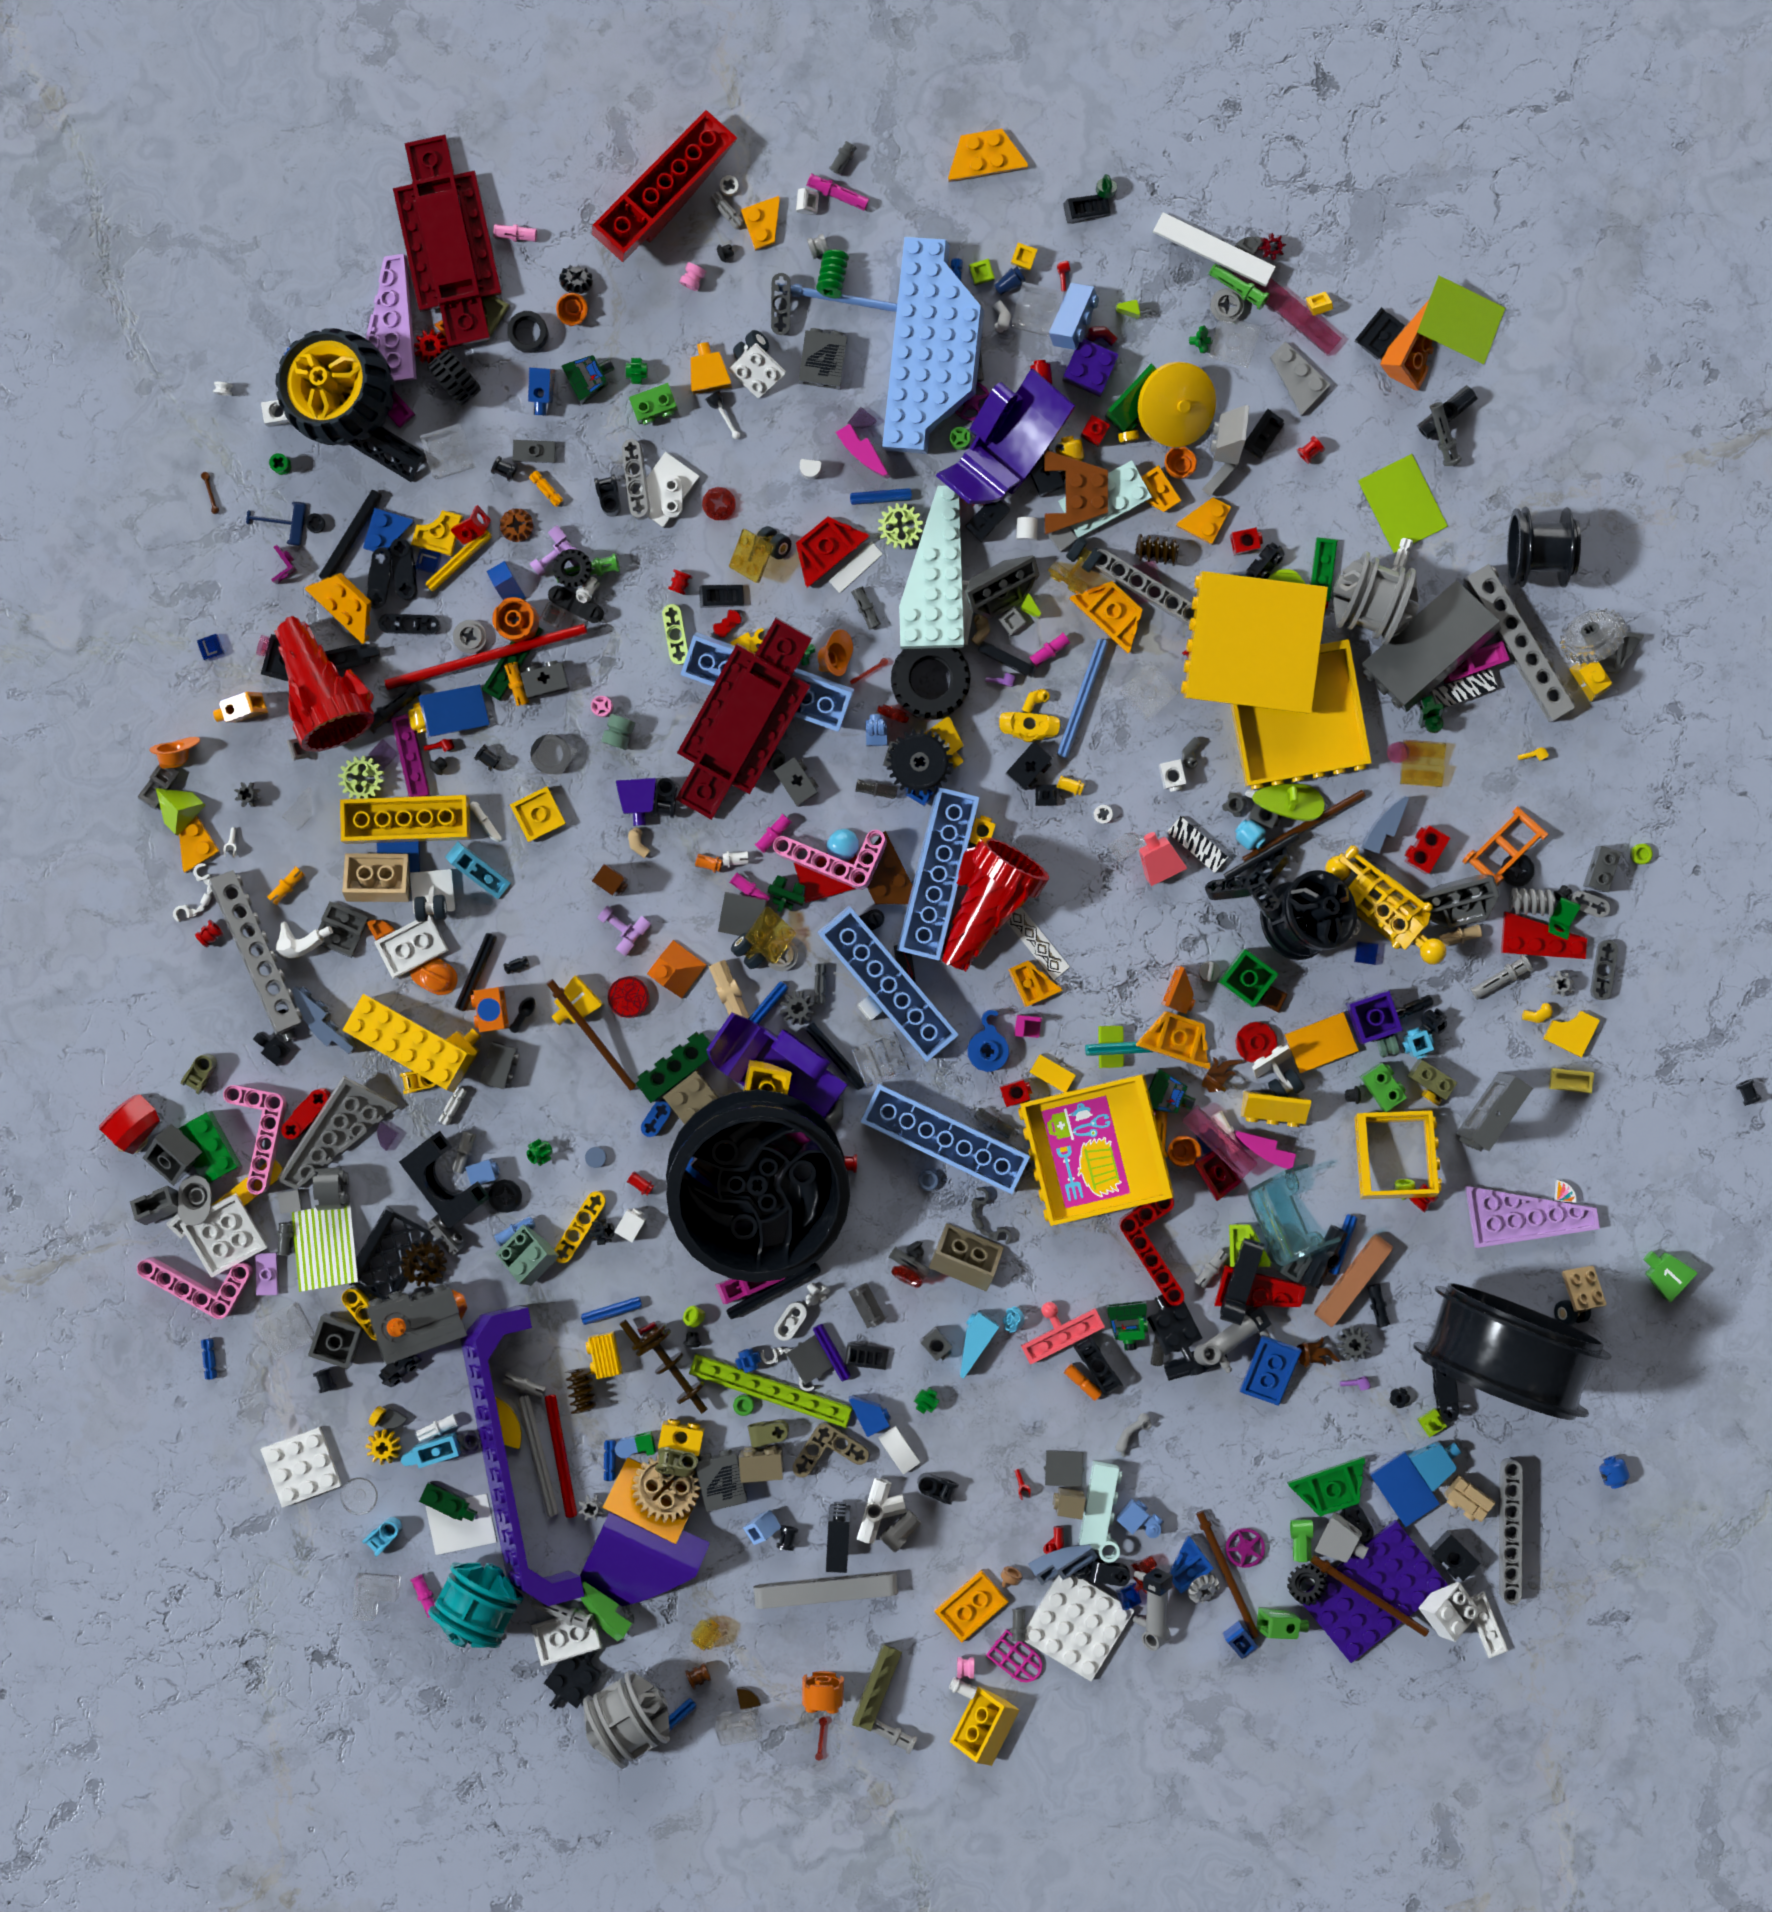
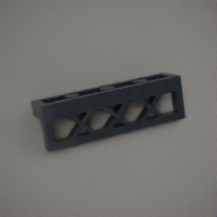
M379 427L373 432L374 435L366 440L360 439L358 443L350 445L409 482L414 480L419 467L428 456V454L384 427ZM366 442L374 444L376 450L372 451L369 449ZM387 452L392 455L394 461L390 462L387 460L384 453ZM405 463L412 467L411 473L405 471L402 464Z

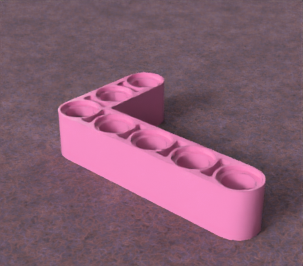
M880 830L870 831L865 838L854 865L785 836H780L774 840L773 849L781 858L853 888L863 890L869 886L885 850L887 840ZM873 837H882L881 843L879 845H872L871 840ZM784 842L788 843V849L780 852L778 849L779 845ZM800 851H807L808 855L805 859H798L797 856ZM867 855H872L874 858L873 862L868 865L864 864L863 858ZM825 858L827 860L826 865L822 868L817 867V861ZM839 866L846 867V872L841 876L836 875V869ZM858 874L865 875V880L861 884L855 883V877Z
M230 1085L223 1092L224 1100L227 1103L262 1110L247 1180V1189L252 1194H264L268 1191L287 1100L278 1093ZM233 1089H237L239 1092V1097L235 1101L230 1097ZM257 1093L260 1100L254 1105L251 1102V1096ZM274 1097H278L280 1100V1106L276 1109L271 1105ZM271 1117L276 1121L273 1129L267 1127V1120ZM266 1138L271 1140V1147L268 1150L262 1146V1142ZM262 1158L267 1162L265 1170H260L258 1167V1162ZM257 1179L263 1183L260 1191L254 1188V1182Z
M153 1257L140 1261L137 1265V1273L147 1281L216 1319H222L233 1311L252 1277L253 1268L248 1262H240L234 1265L218 1293ZM146 1262L152 1265L153 1270L151 1273H148L144 1268ZM239 1267H243L246 1270L245 1277L238 1275L237 1270ZM164 1273L170 1275V1283H166L163 1280L162 1276ZM182 1283H186L189 1286L188 1293H184L181 1290ZM229 1285L235 1287V1295H230L228 1293L227 1287ZM200 1293L207 1296V1303H202L199 1300ZM219 1303L223 1304L226 1308L224 1314L217 1310Z

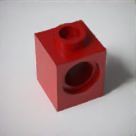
M1091 415L1080 437L1098 447L1110 424Z
M1257 527L1230 534L1234 555L1258 551L1261 548L1260 545L1263 544L1262 534L1257 532ZM1243 536H1249L1252 539L1251 546H1245L1242 543Z
M1024 1079L999 1086L1006 1107L1030 1100L1029 1095L1033 1094L1029 1082L1025 1083ZM1016 1086L1021 1087L1023 1091L1019 1098L1011 1096V1090Z

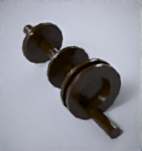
M626 1319L623 1320L619 1325L634 1343L632 1350L638 1349L636 1355L641 1356L653 1348L663 1362L655 1370L656 1375L669 1370L684 1390L677 1398V1403L681 1404L690 1398L701 1414L704 1413L708 1408L697 1395V1392L703 1388L705 1383L699 1381L691 1386L675 1365L681 1360L683 1353L679 1352L669 1357L660 1345V1342L671 1333L670 1329L665 1330L667 1324L662 1323L640 1338Z

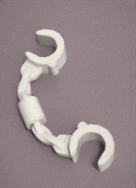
M198 864L193 870L196 880H203L208 885L207 894L204 893L200 901L202 905L197 910L189 909L188 905L176 907L173 911V917L176 921H181L178 916V912L181 909L186 911L187 918L196 916L198 912L203 911L205 905L208 906L212 898L210 896L212 889L209 885L211 874L201 877L198 873L199 869L208 866L207 864Z
M773 1348L774 1358L771 1360L765 1358L764 1350H762L761 1359L766 1364L778 1362V1356L792 1349ZM799 1376V1385L802 1390L811 1391L814 1389V1385L810 1387L804 1386Z

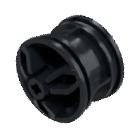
M1322 870L1306 872L1297 877L1293 882L1282 883L1271 889L1282 907V913L1277 918L1268 919L1260 911L1261 927L1268 943L1279 954L1292 960H1306L1316 956L1322 950L1333 949L1343 945L1352 936L1357 922V908L1349 888L1340 878Z

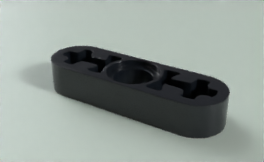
M385 614L380 617L378 626L387 634L434 635L440 630V621L432 615ZM388 618H390L391 622L398 623V618H401L399 621L401 630H397L398 626H390V629L387 630L383 623L387 622ZM413 619L415 627L412 630H406L404 628L405 620ZM418 619H421V623H429V620L432 619L436 626L432 627L431 631H429L428 627L420 626Z
M982 641L978 648L980 653L1027 677L1032 678L1036 670L1029 663L985 641Z

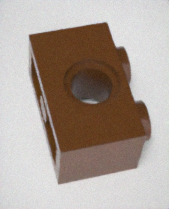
M603 864L592 882L612 896L622 895L628 887V884H626L628 879L607 864Z

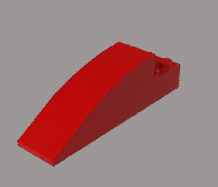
M705 110L592 225V235L621 262H624L645 240L650 243L708 178L736 142L737 137L711 113Z

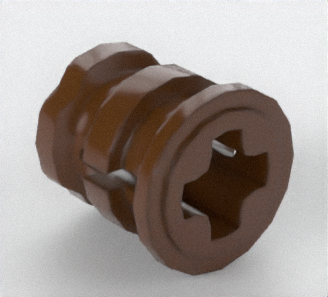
M705 1663L701 1664L699 1668L694 1667L691 1672L685 1671L693 1690L696 1689V1685L700 1684L701 1686L704 1684V1681L712 1680Z

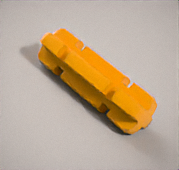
M537 470L529 476L530 480L537 484L538 489L547 499H550V502L555 507L559 506L563 502V498L558 493L556 494L555 489L545 478H542L543 476Z

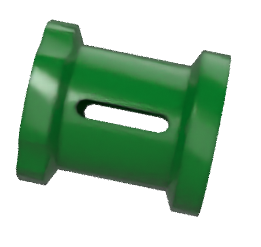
M276 453L269 459L270 468L277 474L283 475L290 472L292 468L291 461L285 455ZM278 461L284 464L282 468L277 465Z

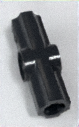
M1468 385L1443 403V408L1448 407L1452 410V417H1446L1448 423L1478 400L1475 392ZM1432 413L1417 425L1419 431L1427 440L1437 433ZM1439 417L1441 427L1443 428L1441 418Z
M1335 1225L1330 1226L1322 1243L1318 1244L1311 1253L1312 1262L1303 1278L1305 1283L1320 1289L1328 1271L1333 1269L1339 1261L1338 1252L1348 1235L1346 1231Z
M1207 1349L1205 1351V1358L1208 1360L1210 1352ZM1181 1357L1164 1362L1163 1365L1168 1381L1187 1375L1202 1374L1210 1368L1220 1366V1363L1218 1361L1214 1365H1201L1195 1359L1186 1363L1185 1358Z

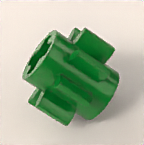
M631 358V363H626V379H631L632 384H642V379L648 378L647 363H642L641 358Z
M537 1139L528 1144L529 1150H527L526 1154L531 1163H538L541 1166L551 1160L550 1155L553 1153V1150L547 1141L541 1142V1139Z
M930 1387L927 1391L921 1389L913 1401L917 1404L916 1410L922 1414H925L926 1411L932 1413L939 1403V1399L936 1398L937 1392Z

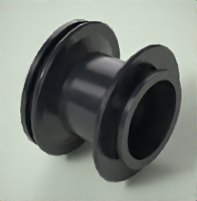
M1523 507L1521 511L1519 508H1515L1509 523L1507 541V569L1510 584L1517 585L1518 583L1520 587H1524L1527 584L1530 572H1557L1559 584L1562 588H1565L1570 581V577L1577 574L1580 562L1581 530L1578 519H1573L1571 509L1566 507L1561 513L1559 523H1532L1528 507Z

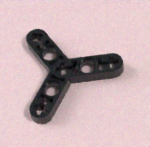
M1284 848L1263 860L1251 875L1234 877L1229 881L1217 879L1208 882L1205 886L1208 898L1210 900H1223L1251 896L1266 918H1277L1282 913V907L1269 885L1289 863L1290 856L1287 849ZM1267 869H1272L1270 872L1263 873ZM1240 885L1239 888L1231 890L1232 887ZM1268 894L1266 898L1259 899L1262 895Z

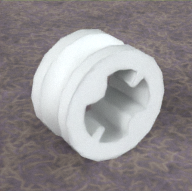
M727 175L720 181V191L726 196L734 195L738 190V181L734 176ZM724 182H734L732 185L735 186L734 189L725 190Z
M214 382L216 389L213 390L214 394L232 396L230 389L233 388V384Z
M1100 805L1094 810V819L1098 823L1105 824L1112 819L1113 812L1109 806ZM1104 808V811L1107 810L1109 812L1106 820L1098 818L1099 809Z

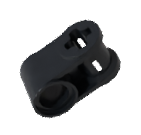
M615 474L603 479L594 478L603 512L610 517L617 516L621 511V503ZM609 501L616 502V507L613 510L606 509V504Z
M662 778L658 781L653 804V816L666 815L674 818L677 786L673 779ZM665 781L670 782L672 785V790L669 793H664L661 789V785Z
M930 1473L921 1474L917 1480L918 1488L922 1494L935 1498L945 1504H952L953 1501L951 1499L955 1488L959 1486L958 1483ZM928 1479L933 1482L930 1488H923L921 1486L924 1480Z
M1095 1559L1092 1561L1089 1581L1097 1584L1125 1586L1130 1581V1570L1123 1563L1105 1562L1102 1559ZM1120 1571H1123V1572H1124V1575H1122V1578H1118V1575H1117V1574L1120 1573Z

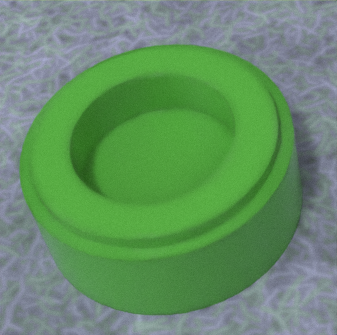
M747 1394L737 1396L733 1403L734 1411L740 1416L749 1415L754 1409V1400Z

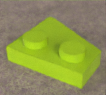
M1251 1224L1229 1225L1230 1267L1235 1265L1243 1238L1260 1242ZM1263 1249L1258 1267H1271L1272 1263L1265 1249Z

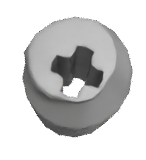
M1512 888L1509 896V912H1511L1512 908H1515L1516 914H1519L1520 909H1523L1524 915H1527L1529 909H1531L1532 915H1536L1537 910H1540L1541 916H1544L1545 911L1548 910L1549 916L1553 915L1555 896L1550 890H1546L1543 893L1541 889H1538L1535 893L1534 889H1529L1527 892L1525 888H1521L1518 892L1517 888Z

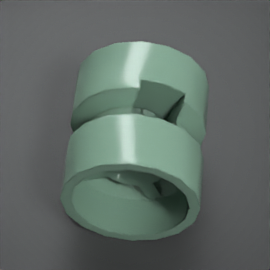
M610 714L607 722L609 730H604L601 742L627 750L630 741L627 735L633 732L636 722Z

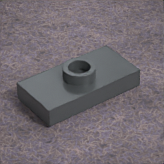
M513 440L512 461L555 463L556 442Z

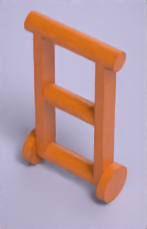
M1518 806L1512 811L1514 816L1477 852L1473 849L1462 860L1465 865L1470 863L1482 875H1493L1497 887L1504 880L1502 875L1540 838L1545 840L1549 835ZM1518 818L1536 834L1520 851L1516 850L1501 836ZM1494 842L1513 857L1496 874L1478 860Z

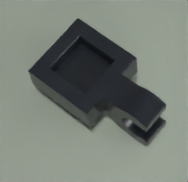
M259 1032L253 1038L256 1043L264 1047L261 1054L276 1066L291 1051L277 1037L270 1041L264 1034Z

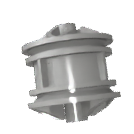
M1365 551L1360 559L1353 561L1344 569L1342 573L1344 575L1339 574L1333 588V593H1336L1333 596L1336 627L1342 628L1344 623L1347 622V629L1352 630L1355 625L1373 631L1372 638L1378 639L1381 635V643L1387 645L1392 637L1397 636L1409 625V621L1414 620L1419 607V603H1416L1419 599L1416 569L1410 568L1405 574V567L1400 566L1397 571L1379 565L1378 557H1373L1370 561V552Z
M631 1670L625 1673V1678L618 1679L615 1683L595 1693L593 1697L588 1695L583 1699L586 1737L590 1745L602 1756L622 1769L629 1765V1761L635 1760L640 1755L658 1746L660 1742L665 1744L670 1741L668 1704L664 1695L654 1685Z

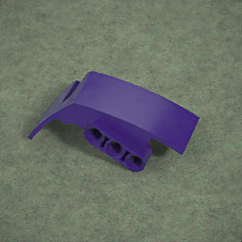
M1033 368L1030 369L1016 393L1002 382H999L991 390L970 427V431L977 436L971 447L956 464L938 472L936 477L968 504H989L1001 501L1007 492L1011 495L1014 494L1025 481L1066 423L1075 405Z
M731 1012L706 1049L711 1063L742 1086L745 1085L749 1060L770 1063L792 1072L788 1095L804 1101L821 1114L823 1118L827 1116L848 1086V1084L827 1070L830 1065L827 1059L788 1031L782 1029L777 1036L764 1026Z

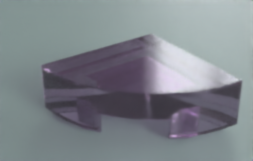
M860 407L847 424H851L852 427L857 429H864L875 424L877 420Z
M380 1122L377 1129L378 1140L381 1147L387 1151L399 1133L383 1122Z

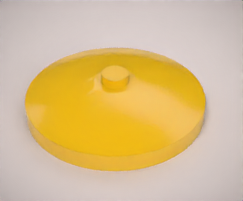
M1170 362L1157 368L1145 381L1138 399V416L1145 433L1155 442L1168 447H1183L1198 440L1209 428L1216 409V394L1211 379L1201 368L1186 362Z

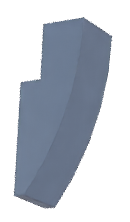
M1401 797L1380 815L1367 833L1361 849L1379 854L1385 837H1395L1409 797Z
M1081 1545L1050 1552L1028 1563L1040 1584L1043 1585L1057 1575H1060L1062 1580L1066 1579L1098 1557L1090 1545Z

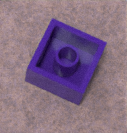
M1083 339L1074 351L1062 381L1101 397L1119 354Z
M1389 990L1346 1003L1358 1041L1361 1044L1403 1030Z

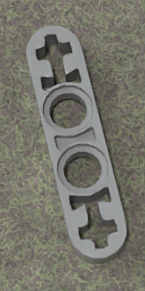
M628 439L622 445V456L629 509L636 519L644 520L650 514V502L643 449L636 440ZM632 445L635 448H637L633 450V454L636 459H633L632 454L628 451L631 449ZM639 465V472L635 475L630 474L631 466ZM637 484L642 485V492L638 495L633 494V487ZM636 500H640V505L645 508L641 510V514L636 511L639 509V504Z

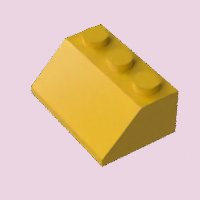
M749 1060L743 1091L762 1089L783 1092L788 1095L792 1072L770 1063Z
M1243 1091L1241 1116L1246 1117L1248 1122L1258 1123V1119H1265L1267 1124L1279 1125V1121L1287 1122V1126L1300 1127V1124H1306L1311 1100L1301 1097H1279L1274 1094Z
M977 1686L975 1696L970 1700L950 1743L976 1763L992 1766L1020 1710L1006 1699Z

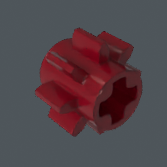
M1270 233L1269 239L1261 238L1263 245L1258 249L1263 250V258L1271 255V260H1276V254L1284 255L1281 250L1286 244H1282L1281 235L1274 238V234ZM1270 243H1275L1274 246H1273V247L1275 248V250H1273V251L1270 250V249H1271Z

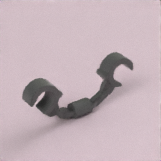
M977 1187L976 1190L985 1193V1198L983 1200L973 1198L971 1215L974 1220L972 1222L981 1234L988 1236L990 1240H995L996 1242L999 1233H1007L1008 1238L1005 1242L1007 1245L1011 1240V1234L1007 1229L998 1227L996 1232L988 1233L982 1228L984 1224L980 1217H977L976 1209L980 1204L986 1205L989 1194L985 1188Z

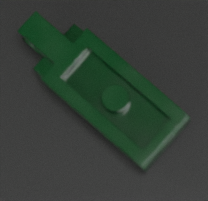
M431 1482L427 1483L419 1500L420 1503L460 1521L463 1518L473 1521L478 1513L468 1507L470 1503L466 1499Z

